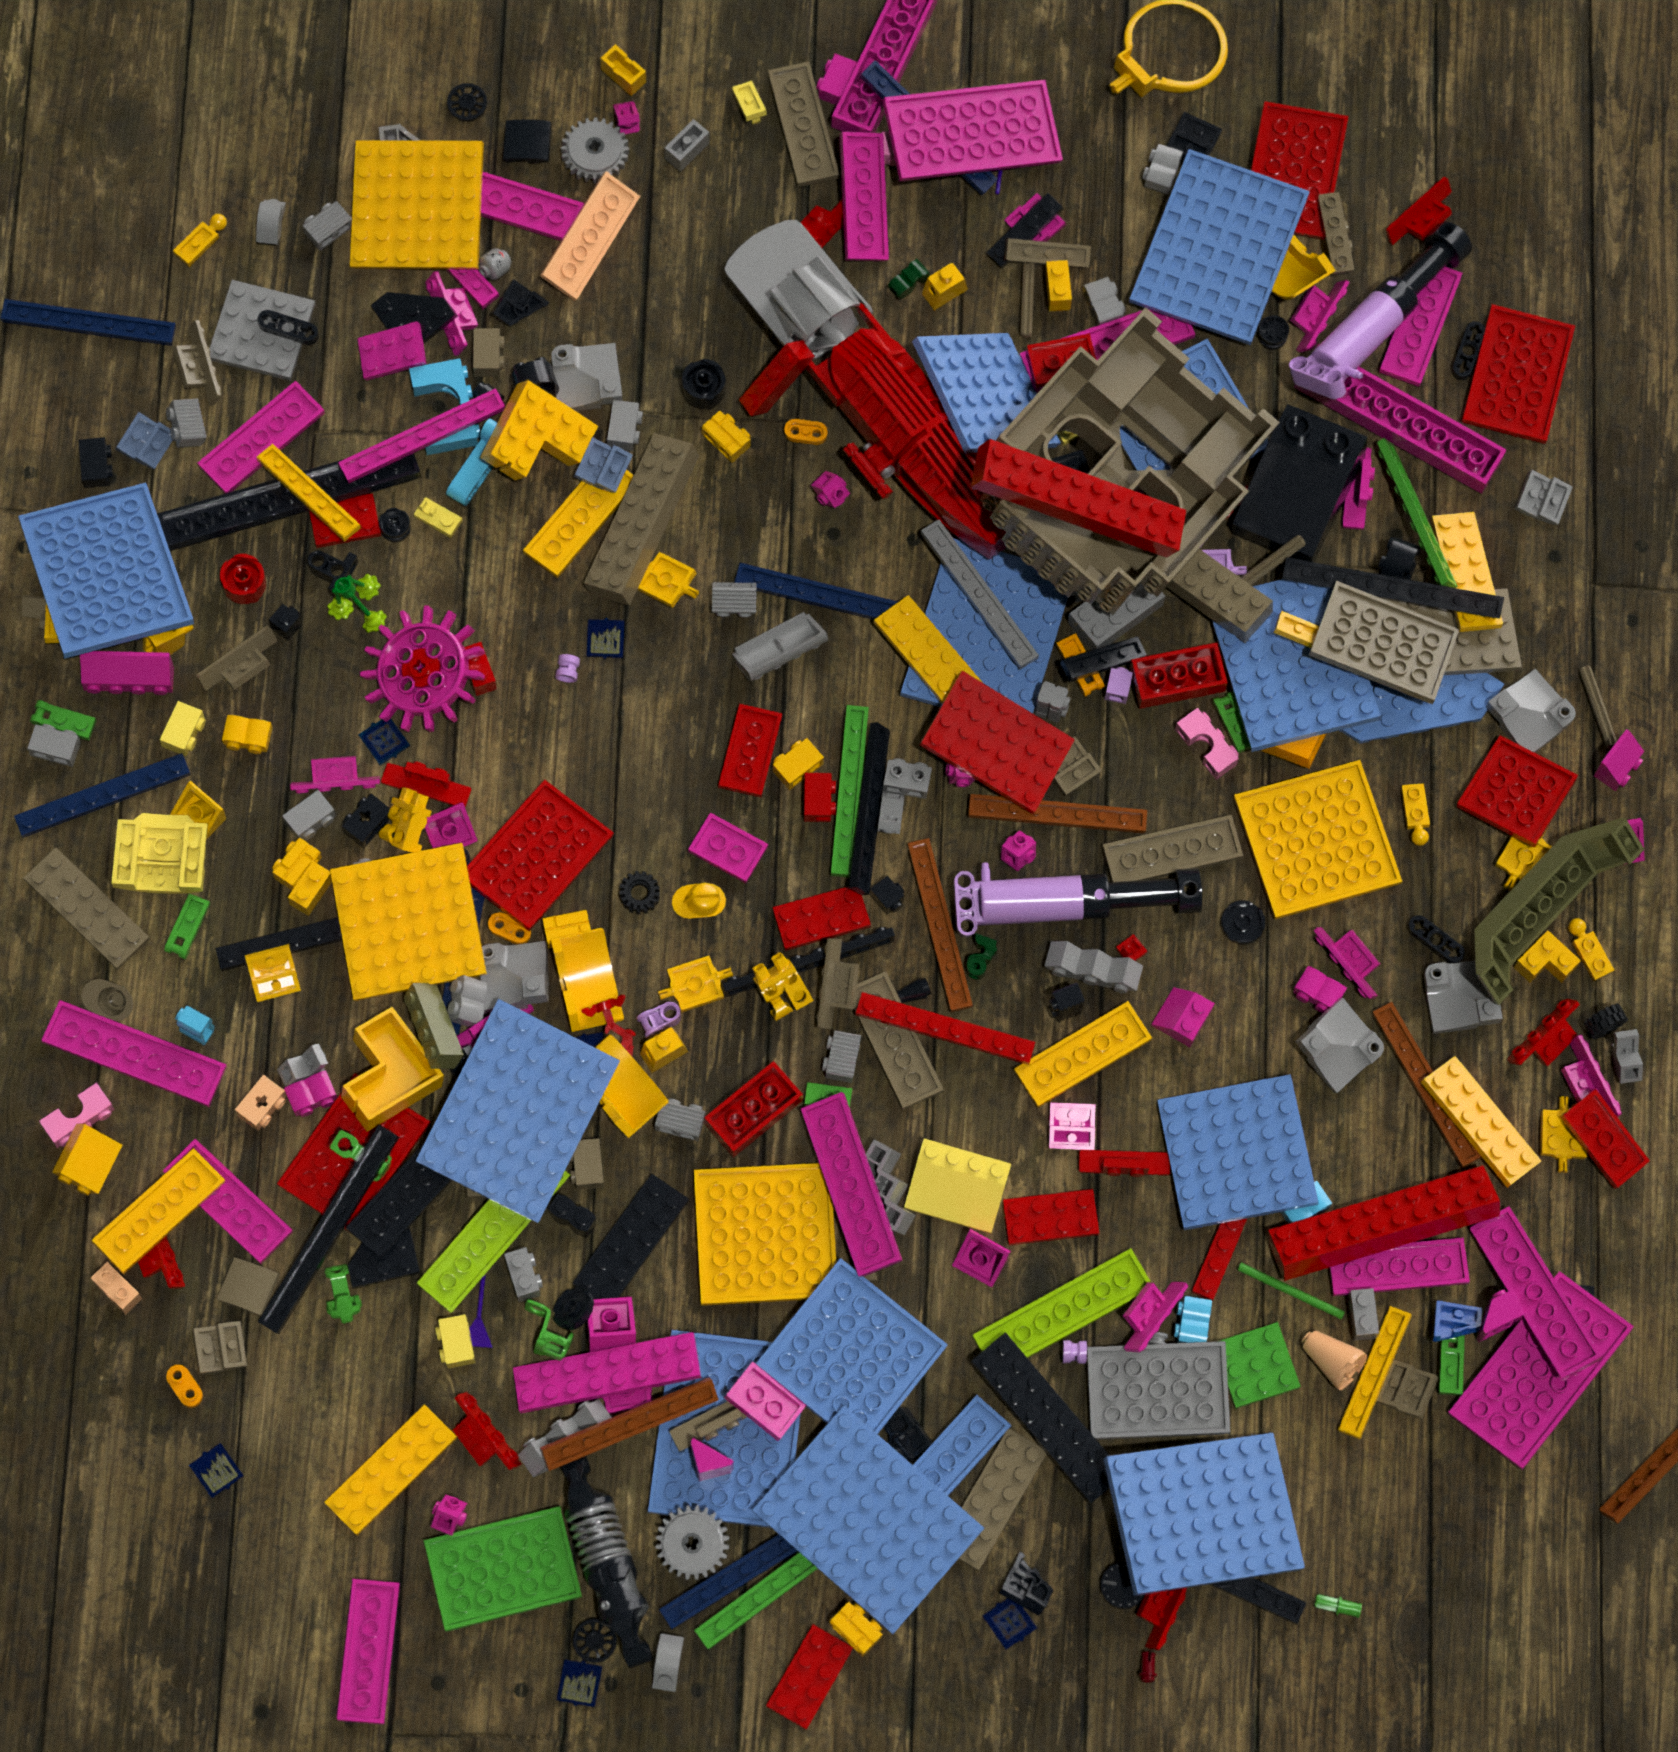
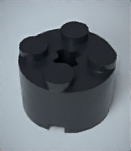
M539 357L527 363H517L513 366L514 371L510 376L513 389H515L518 383L529 380L550 395L554 393L556 396L558 394L559 386L551 364L547 362L545 357Z
M700 359V361H693L687 365L682 375L684 399L690 405L699 409L711 410L718 405L724 398L726 391V379L721 366L710 359Z
M1390 537L1386 548L1388 549L1387 554L1382 556L1378 566L1380 568L1378 574L1411 580L1417 565L1415 556H1420L1421 546L1397 537Z

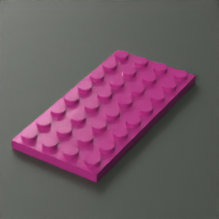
M1045 80L885 97L882 100L900 181L1061 163L1063 160Z
M1560 1271L1554 1279L1602 1355V1360L1562 1381L1526 1321L1522 1318L1448 1412L1456 1421L1521 1470L1529 1463L1634 1328L1633 1325Z

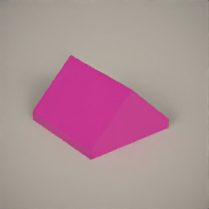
M463 802L427 817V824L423 830L432 849L463 843L465 847L478 841Z
M970 1229L952 1266L993 1287L1008 1261L1011 1251Z
M695 1438L692 1439L691 1452L699 1482L732 1473L733 1460Z

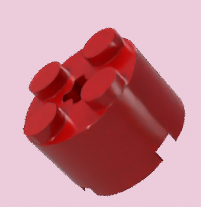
M237 554L223 563L220 570V580L226 597L238 604L258 602L266 589V577L260 562L252 555Z

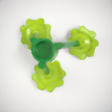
M366 574L358 580L353 579L351 575L339 578L335 582V588L332 589L335 597L327 605L329 609L328 614L334 616L336 620L341 618L347 619L349 614L354 612L352 607L354 601L365 614V622L362 627L366 629V632L380 631L378 627L385 625L387 615L382 610L377 612L368 611L355 596V591L359 592L361 599L365 598L368 601L372 597L379 594L378 589L381 587V584L377 582V577Z

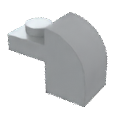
M276 199L260 202L256 242L278 244L281 237V223L285 212V202H279Z
M883 791L878 831L900 834L905 794Z
M1637 1029L1615 1032L1614 1043L1611 1044L1614 1068L1620 1084L1642 1081L1643 1062L1638 1053L1639 1033Z
M315 1044L311 1045L301 1056L287 1059L277 1071L284 1086L287 1087L316 1073L325 1071L324 1067L328 1062L320 1045Z
M667 1634L660 1635L654 1668L653 1689L676 1691L684 1637Z

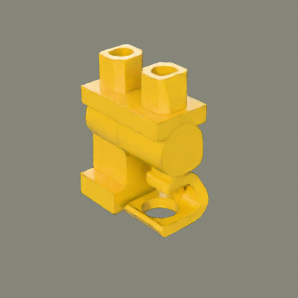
M403 787L400 797H392L391 800L393 805L389 810L388 818L392 820V824L385 825L379 831V837L401 850L409 852L421 851L422 845L418 844L421 831L427 824V817H430L432 812L426 809L429 797L419 794L415 790Z
M781 952L771 958L775 965L774 967L767 970L766 966L760 963L752 968L755 976L753 980L766 1003L770 1002L774 1007L770 1014L775 1021L794 1011L787 1002L781 999L780 995L784 991L790 1004L796 1011L814 1001L794 965Z

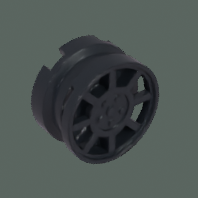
M1272 315L1264 318L1258 330L1259 343L1269 350L1282 348L1289 335V325L1280 316Z
M389 508L383 515L381 514L379 519L380 531L387 541L401 542L409 536L411 531L410 519L404 510Z

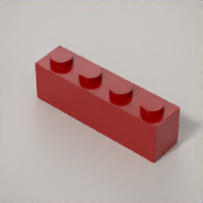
M803 340L787 343L739 399L751 416L767 413L815 357Z

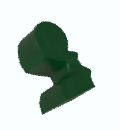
M916 258L909 263L906 269H902L901 274L895 276L887 287L892 290L898 299H903L913 292L918 280L921 283L927 281V278L930 276L929 271Z
M977 933L975 936V946L977 949L983 950L984 953L970 955L966 966L967 975L974 980L984 977L986 964H990L997 953V941Z

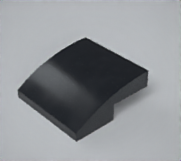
M1183 112L1167 147L1183 151L1182 157L1184 158L1189 149L1210 156L1223 129Z
M533 119L506 120L503 160L506 163L527 161L529 164L549 162L552 123L550 121Z

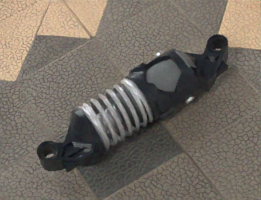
M586 1456L561 1466L566 1479L570 1482L569 1506L564 1514L567 1522L574 1524L570 1527V1530L573 1532L579 1531L572 1538L580 1540L576 1543L575 1547L583 1548L578 1552V1555L586 1556L581 1560V1564L586 1565L583 1571L587 1585L595 1590L598 1599L600 1623L613 1629L620 1636L624 1659L627 1666L631 1669L653 1660L648 1643L638 1637L640 1623L649 1606L646 1598L639 1593L636 1585L637 1570L630 1549L625 1548L628 1543L626 1540H623L625 1534L620 1531L622 1525L617 1523L619 1516L614 1515L617 1510L613 1497L595 1490L587 1482L588 1473H591V1469ZM614 1519L612 1522L604 1524V1521ZM611 1527H617V1528H616L615 1530H613V1531H609V1532L606 1531L607 1529H609V1528H611Z

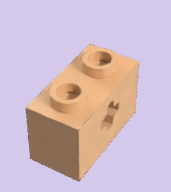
M263 1075L236 1107L235 1112L238 1117L259 1131L261 1127L265 1128L270 1123L273 1112L276 1109L280 1110L285 1104V1090ZM266 1101V1107L263 1105L259 1107V1102L264 1103Z
M108 1262L91 1277L94 1285L125 1315L142 1300L139 1292Z

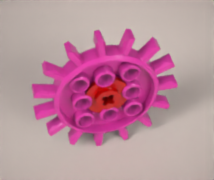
M424 605L422 623L412 624L409 614L402 610L399 613L404 626L403 629L393 634L389 628L383 625L378 627L382 635L388 639L382 650L368 646L364 650L372 657L379 658L377 669L360 672V676L365 680L377 679L380 687L366 695V701L372 704L385 697L389 704L379 717L388 722L397 709L403 711L404 716L400 728L406 732L410 731L414 715L423 716L425 729L429 732H434L433 714L442 710L447 718L456 722L458 720L450 705L458 697L472 704L476 701L470 693L463 691L467 679L484 680L485 675L480 671L469 670L468 661L485 654L484 649L477 646L465 650L462 644L475 630L470 625H466L454 635L449 629L456 618V614L448 610L440 625L433 624V609L428 605ZM424 634L423 641L416 643L417 637ZM440 647L439 653L432 656L433 649ZM410 651V657L403 661V655ZM455 659V665L448 669L449 661ZM396 669V675L389 678L390 671ZM437 677H441V683L434 686V680ZM412 681V687L405 691V684ZM428 694L426 702L420 703L421 696Z

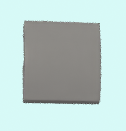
M1530 470L1514 509L1543 522L1558 525L1572 486L1555 477L1549 479L1534 470Z

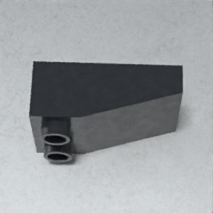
M1287 404L1279 419L1280 423L1274 429L1247 489L1249 492L1243 498L1232 523V534L1273 552L1299 535L1306 544L1289 558L1315 562L1362 466V461L1365 459L1367 436Z

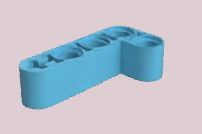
M491 418L483 425L480 432V441L446 492L448 497L464 506L471 501L493 468L492 465L480 458L498 423Z

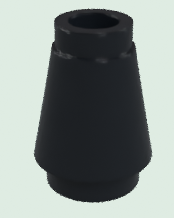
M919 977L897 991L901 1003L927 999V996L932 994L926 977L923 979Z

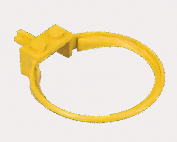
M1158 0L1138 10L1129 20L1123 37L1124 51L1117 55L1114 69L1121 76L1110 83L1109 86L1113 93L1118 94L1130 85L1141 98L1153 89L1171 93H1186L1203 88L1220 74L1225 65L1228 53L1225 32L1210 12L1195 3L1186 0ZM1180 4L1203 15L1215 28L1221 45L1220 56L1214 68L1206 76L1189 82L1175 81L1163 77L1159 80L1156 74L1150 77L1131 57L1133 48L1132 31L1136 22L1143 14L1157 6Z

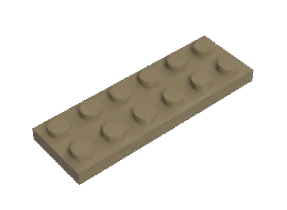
M804 62L768 70V77L797 186L801 187L838 179L840 174L810 63Z
M1232 815L1110 842L1102 846L1112 882L1151 880L1175 874V869H1199L1243 858Z
M57 848L53 849L24 877V880L117 970L150 940L149 936Z
M886 971L857 984L854 1005L855 1013L862 992L901 1003ZM857 1016L902 1110L944 1092L916 1032Z
M1010 1428L1005 1432L962 1506V1509L981 1524L984 1530L958 1560L978 1572L1047 1455L1039 1445Z

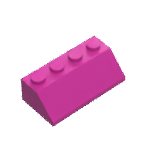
M91 651L80 654L81 684L84 691L97 694L100 691H109L112 694L131 692L137 695L144 694L145 692H154L157 695H166L167 692L173 693L174 665L170 653Z

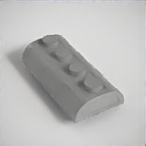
M803 612L736 647V652L732 655L743 675L749 681L761 678L771 670L780 668L790 660L799 658L809 650L818 648L821 644L828 641V637L823 628L809 614L806 615Z

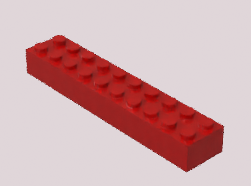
M992 439L978 446L971 488L1166 558L1180 550L1186 509Z
M1483 1165L1268 1230L1269 1246L1282 1277L1286 1281L1500 1216V1199Z

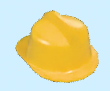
M705 882L682 886L675 892L672 898L674 911L679 916L687 919L716 916L722 912L726 903L725 894L721 888Z

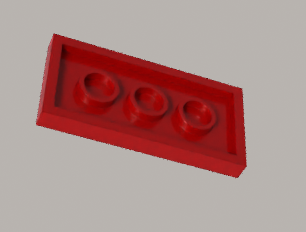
M739 703L718 788L762 798L782 720V713Z
M849 886L772 908L785 951L871 927L862 895L850 889Z
M1597 1089L1590 1091L1560 1116L1614 1189L1620 1187L1650 1162Z
M1093 1189L1003 1199L1009 1246L1099 1235Z
M812 1625L766 1707L807 1730L850 1656L853 1647L819 1627Z

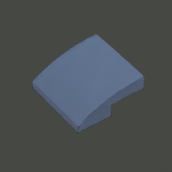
M138 412L115 449L142 465L155 469L173 441L171 429L159 421L156 423Z
M592 437L573 477L594 487L615 493L633 454L615 445L611 447Z

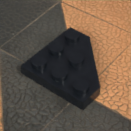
M386 292L371 305L387 329L413 322L420 323L423 344L458 317L447 299L441 297Z
M410 1227L381 1259L364 1244H361L348 1264L353 1289L420 1274Z

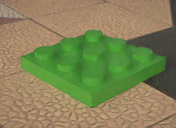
M1278 1322L1220 1340L1226 1343L1228 1391L1235 1409L1300 1389L1301 1386Z

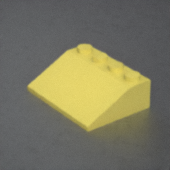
M923 1139L904 1209L991 1234L1011 1164Z

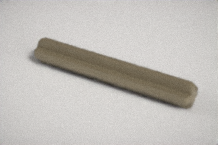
M1023 262L1020 336L1024 338L1032 336L1034 262Z
M1299 535L1295 536L1241 578L1250 585L1254 584L1285 561L1286 557L1289 558L1305 546L1304 539Z
M1584 666L1580 668L1579 673L1605 747L1611 748L1615 745L1617 739L1591 666Z

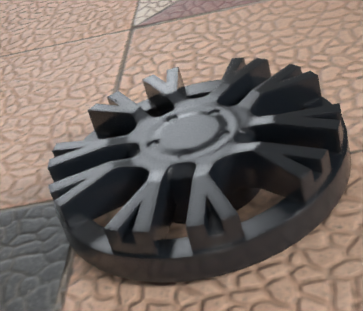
M463 83L457 85L448 95V110L458 121L473 122L485 113L487 108L486 94L475 84ZM465 88H472L471 93H465ZM452 96H455L459 98V100L451 101ZM483 97L484 102H476L477 99ZM458 110L463 111L461 115L457 114L456 112ZM471 111H476L477 114L472 116Z
M599 1619L584 1621L577 1627L573 1636L575 1652L586 1662H603L611 1657L616 1649L617 1637L613 1629L608 1628L610 1632L602 1635L601 1630L604 1626L600 1623L599 1631H595V1624L600 1623ZM591 1624L592 1632H586L583 1627ZM581 1632L587 1635L586 1639L578 1636V1633ZM613 1636V1640L604 1641V1638ZM577 1641H584L586 1643L583 1647H577ZM605 1644L612 1645L609 1652L603 1648ZM588 1647L590 1650L583 1655L582 1652ZM602 1649L605 1656L601 1657L598 1650ZM592 1651L596 1652V1659L589 1658Z

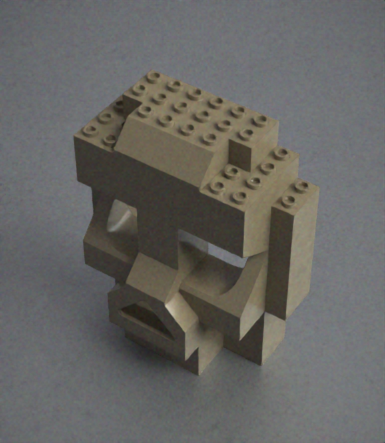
M1146 307L1098 360L1080 346L999 435L996 441L1052 461L1048 453L1049 441L1062 431L1078 435L1103 456L1088 473L1089 475L1133 491L1143 490L1152 498L1186 509L1180 550L1166 558L987 493H983L979 499L986 510L993 512L989 518L992 519L994 525L1006 531L1001 539L1005 546L1020 555L1025 564L1034 567L1043 579L1049 580L1059 593L1069 598L1076 592L1082 601L1088 602L1090 605L1097 601L1102 610L1112 615L1115 614L1140 584L1144 586L1148 593L1154 594L1156 597L1160 595L1249 492L1233 477L1280 423L1264 408L1256 416L1224 387L1216 395L1184 366L1190 358L1157 331L1162 321ZM1123 426L1163 459L1170 469L1154 470L1148 466L1145 470H1126L1123 463L1120 427Z

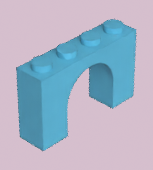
M460 358L409 368L414 396L446 392L453 395L460 405L468 402L469 398H473L471 386L465 383V379L468 378L466 365L462 366ZM479 424L472 425L425 447L426 454L432 455L476 446L478 444L477 438L480 437Z

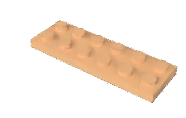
M607 171L604 172L540 277L573 301L577 300L640 196Z

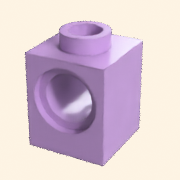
M1122 667L1111 668L1104 700L1126 704L1133 672H1129L1126 668Z

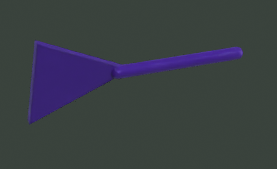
M485 1274L480 1280L477 1317L469 1330L473 1347L493 1348L481 1318Z

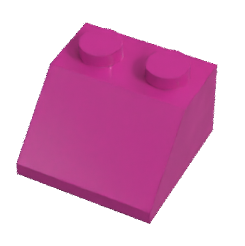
M1626 729L1603 759L1594 777L1614 791L1619 786L1624 788L1631 778L1628 775L1632 769L1636 771L1644 761L1641 759L1644 750L1629 730Z
M1173 987L1151 1026L1190 1048L1211 1014L1215 1003L1196 992Z
M1503 1289L1492 1295L1493 1298L1489 1300L1490 1303L1484 1311L1480 1331L1477 1334L1476 1340L1478 1343L1518 1324L1525 1315L1513 1290L1505 1292Z
M632 1297L594 1299L593 1311L587 1320L589 1352L636 1343Z

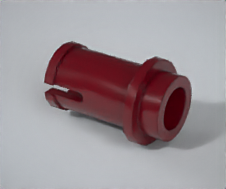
M1142 1652L1141 1673H1139L1141 1682L1153 1683L1155 1678H1157L1155 1673L1156 1653L1151 1652L1149 1655V1652Z

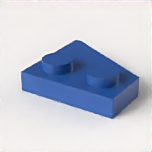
M1437 1300L1434 1315L1433 1341L1437 1342L1479 1332L1482 1308Z

